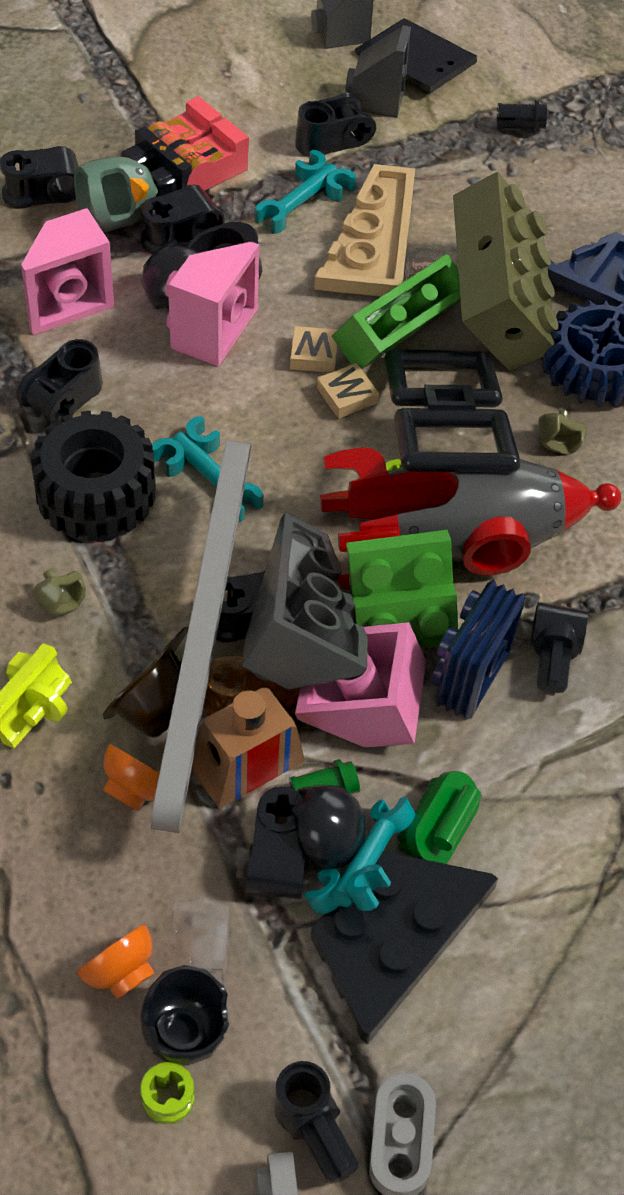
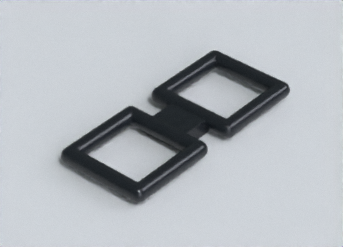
M392 349L386 353L385 364L393 404L396 406L424 407L401 408L394 415L401 465L406 471L514 473L520 468L521 461L507 413L501 409H476V407H498L503 400L490 353L478 350ZM405 368H475L481 389H472L471 385L424 384V388H408ZM415 427L491 428L498 453L419 452Z

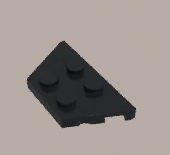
M383 851L376 864L382 867L391 884L387 888L372 890L379 902L377 908L370 911H362L353 902L350 907L340 906L324 914L311 928V940L321 960L327 963L332 973L331 980L340 998L345 999L357 1023L356 1030L361 1040L369 1044L495 890L498 881L495 875Z

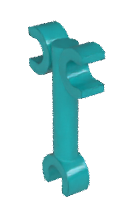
M311 150L309 165L300 160L296 161L295 175L303 183L279 201L265 200L257 204L255 208V222L259 224L266 218H272L271 232L274 234L280 233L286 227L287 215L325 186L328 198L336 202L342 200V186L354 191L357 179L355 173L344 168L337 169L331 163L326 165L324 154L318 150Z
M202 416L194 417L186 425V434L179 432L172 439H158L152 444L154 462L159 461L163 457H172L165 462L166 475L172 477L182 472L186 459L217 488L221 466L208 454L213 453L220 446V432L215 430L209 435L201 436L200 434L205 431V419ZM245 483L242 502H250L260 510L263 508L264 495L262 490L254 484ZM242 504L238 522L244 520L245 507Z
M401 797L397 805L391 810L384 799L378 800L370 810V816L375 823L342 877L338 870L334 868L319 871L317 877L324 888L316 891H307L305 894V898L316 913L326 914L340 906L350 907L353 902L362 911H370L377 908L379 902L372 890L387 888L390 886L391 881L382 867L376 863L391 837L409 827L416 815L406 797Z

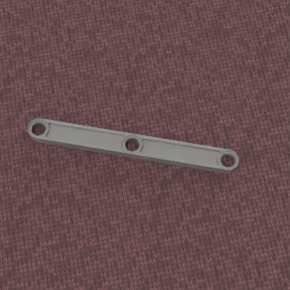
M226 440L151 818V829L173 833L180 832L246 483L251 443Z

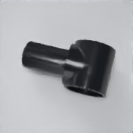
M537 602L530 646H533L535 652L540 656L537 686L539 689L544 690L546 695L554 696L555 693H564L568 687L570 662L578 654L581 655L588 622V610Z
M294 1062L286 1066L277 1078L275 1092V1115L277 1121L285 1130L290 1132L294 1140H305L327 1182L330 1184L341 1182L349 1178L359 1167L356 1157L335 1121L340 1114V1109L330 1093L329 1078L320 1066L312 1062ZM305 1089L312 1092L318 1101L309 1107H297L287 1099V1096L294 1090Z

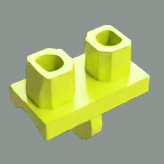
M43 643L33 655L18 652L8 663L6 674L10 681L0 690V739L4 745L15 749L43 717L50 721L58 722L67 713V706L61 696L68 689L72 681L58 664L57 652L52 646Z

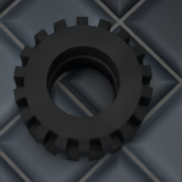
M90 410L81 411V416L74 418L71 414L61 418V424L51 423L45 428L46 436H38L34 443L35 451L31 453L36 501L44 520L50 519V526L55 530L60 531L65 528L67 536L75 539L79 535H87V541H98V536L107 535L108 539L118 537V531L122 529L126 532L135 529L136 520L144 521L149 515V507L154 505L156 490L154 453L150 438H145L144 430L139 425L131 426L130 419L122 415L114 418L112 417V412L101 411L100 415L91 414ZM94 472L108 474L106 476L98 478L80 477L84 474Z

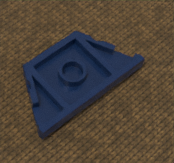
M614 232L600 238L593 245H584L572 251L571 259L557 265L551 260V265L547 266L548 277L552 285L585 300L589 299L596 305H601L605 298L610 306L618 307L624 303V235Z

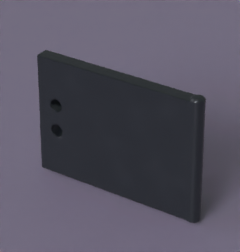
M406 18L401 19L355 48V53L360 56L362 51L401 26H410L406 81L428 93L433 92L477 63V55Z

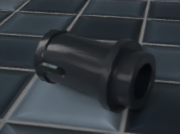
M534 100L533 104L498 103L497 129H533V133H537L538 129H546L547 104H539V100Z

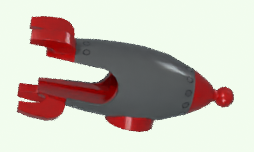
M366 447L342 450L322 458L323 470H353L358 474L359 478L349 482L347 491L320 495L321 512L348 511V518L374 519L361 522L359 531L338 533L340 552H347L346 543L448 529L452 546V563L463 562L470 572L478 575L493 576L518 568L528 559L531 548L563 533L578 523L590 512L592 507L597 506L603 511L615 510L621 502V492L613 484H601L596 490H590L588 486L572 476L520 459V468L514 473L408 472L404 468L387 471L384 457L378 451ZM349 574L340 575L337 579L340 588L350 590Z

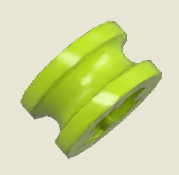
M162 1062L151 1067L146 1072L140 1085L142 1106L146 1114L155 1122L162 1124H173L184 1119L191 1112L195 1101L194 1081L189 1071L180 1064ZM171 1081L178 1083V1095L183 1097L180 1100L169 1098L164 1105L159 1104L157 1090L153 1089L156 1086L166 1088Z

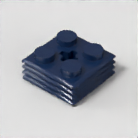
M495 580L489 581L482 593L474 590L471 591L460 613V618L464 622L459 630L452 627L447 630L437 651V656L442 658L436 666L430 682L438 687L435 698L437 707L445 705L446 711L454 709L456 716L463 713L465 720L473 717L511 652L525 603L523 593L516 595L514 588L506 591L505 585L497 586Z

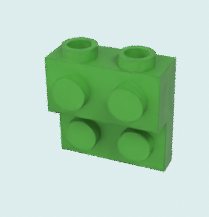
M448 529L346 543L350 594L355 603V607L352 610L354 624L367 627L409 622L418 643L428 648L438 647L450 627L458 630L457 593L453 584L452 546Z

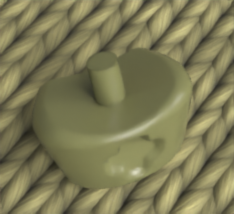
M560 410L559 414H544L538 419L542 446L560 455L576 452L584 442L587 427L583 423L574 422L567 418L568 411Z
M52 569L43 573L46 580L37 584L32 590V596L50 615L59 616L71 613L80 606L85 597L86 586L80 573L77 571L64 576H55Z

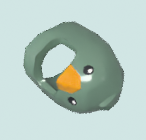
M110 156L95 159L77 166L74 170V187L79 209L87 208L103 233L128 228L142 220V204L146 200L156 197L158 193L157 186L154 184L148 168L128 157Z

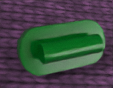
M461 771L444 772L439 777L431 778V783L425 789V793L419 801L420 804L415 810L416 815L412 823L397 835V839L401 842L398 845L400 851L414 858L443 864L450 860L476 815L482 797L474 781Z

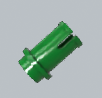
M340 759L333 761L332 767L297 777H289L290 788L296 791L300 788L314 785H333L343 787L351 795L360 792L358 775L352 761L342 763Z

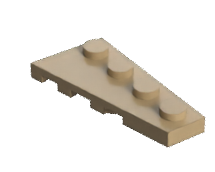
M373 165L356 198V205L352 213H348L345 218L341 234L337 241H333L324 266L319 268L315 276L314 290L381 297L403 283L415 168Z

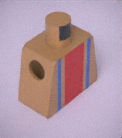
M260 688L257 691H243L234 698L232 704L213 713L202 721L191 770L220 809L304 762V754L297 727L270 689Z

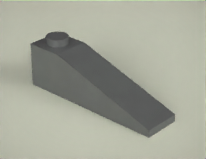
M286 512L279 522L245 637L242 667L250 670L259 679L268 682L272 681L286 689L361 676L367 669L368 637L364 627L354 624L350 612L355 607V603L351 594L342 592L337 579L341 575L342 570L329 536Z

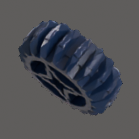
M606 298L601 305H595L589 299L586 300L582 307L571 303L568 310L558 311L556 315L558 329L550 333L556 344L549 347L544 357H541L544 367L543 373L550 375L551 386H562L564 396L578 395L580 404L589 399L595 401L599 408L604 401H609L617 408L620 402L624 400V303L618 307L610 306Z

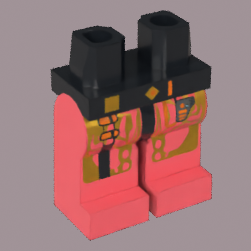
M197 96L186 102V112L167 122L159 121L153 123L148 128L144 126L135 130V145L122 151L121 157H128L148 168L153 182L157 186L158 193L156 197L193 184L199 185L205 191L248 170L249 137L226 118L222 119V115Z

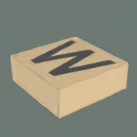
M294 326L290 370L327 373L335 371L337 344L331 336L338 329Z
M357 363L317 378L316 389L338 419L378 404L379 392Z

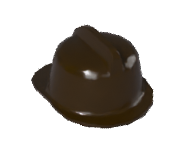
M183 627L152 665L113 699L103 713L104 719H110L118 714L136 729L152 738L159 737L168 730L181 669V663L174 652L184 639L189 627Z

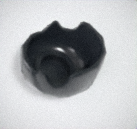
M180 245L163 246L154 251L143 265L141 282L147 298L155 309L158 310L159 307H164L169 310V297L165 295L167 280L174 270L178 271L189 255L198 254L196 251Z
M314 785L297 790L301 795H306L292 809L294 815L298 817V836L305 855L320 867L334 869L344 867L352 861L361 847L365 836V815L358 800L341 786Z
M182 965L163 971L148 989L140 1013L142 1035L146 1045L151 1047L153 1054L165 1062H174L182 1065H191L210 1058L224 1040V1034L227 1033L229 1027L227 1013L228 993L224 985L206 969Z

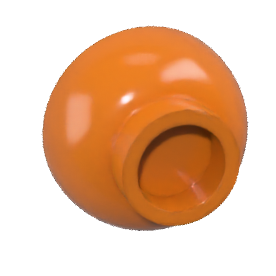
M109 743L103 759V769L109 779L102 790L139 812L145 801H154L159 772Z
M146 924L139 926L95 956L75 973L92 988L99 990L110 989L118 1000L155 974V971L148 962L153 951L152 937Z

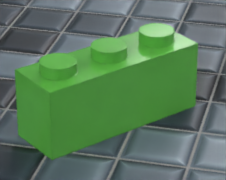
M448 254L444 255L352 315L331 337L351 364L357 363L363 370L385 355L389 350L394 349L449 312L461 301L458 267Z

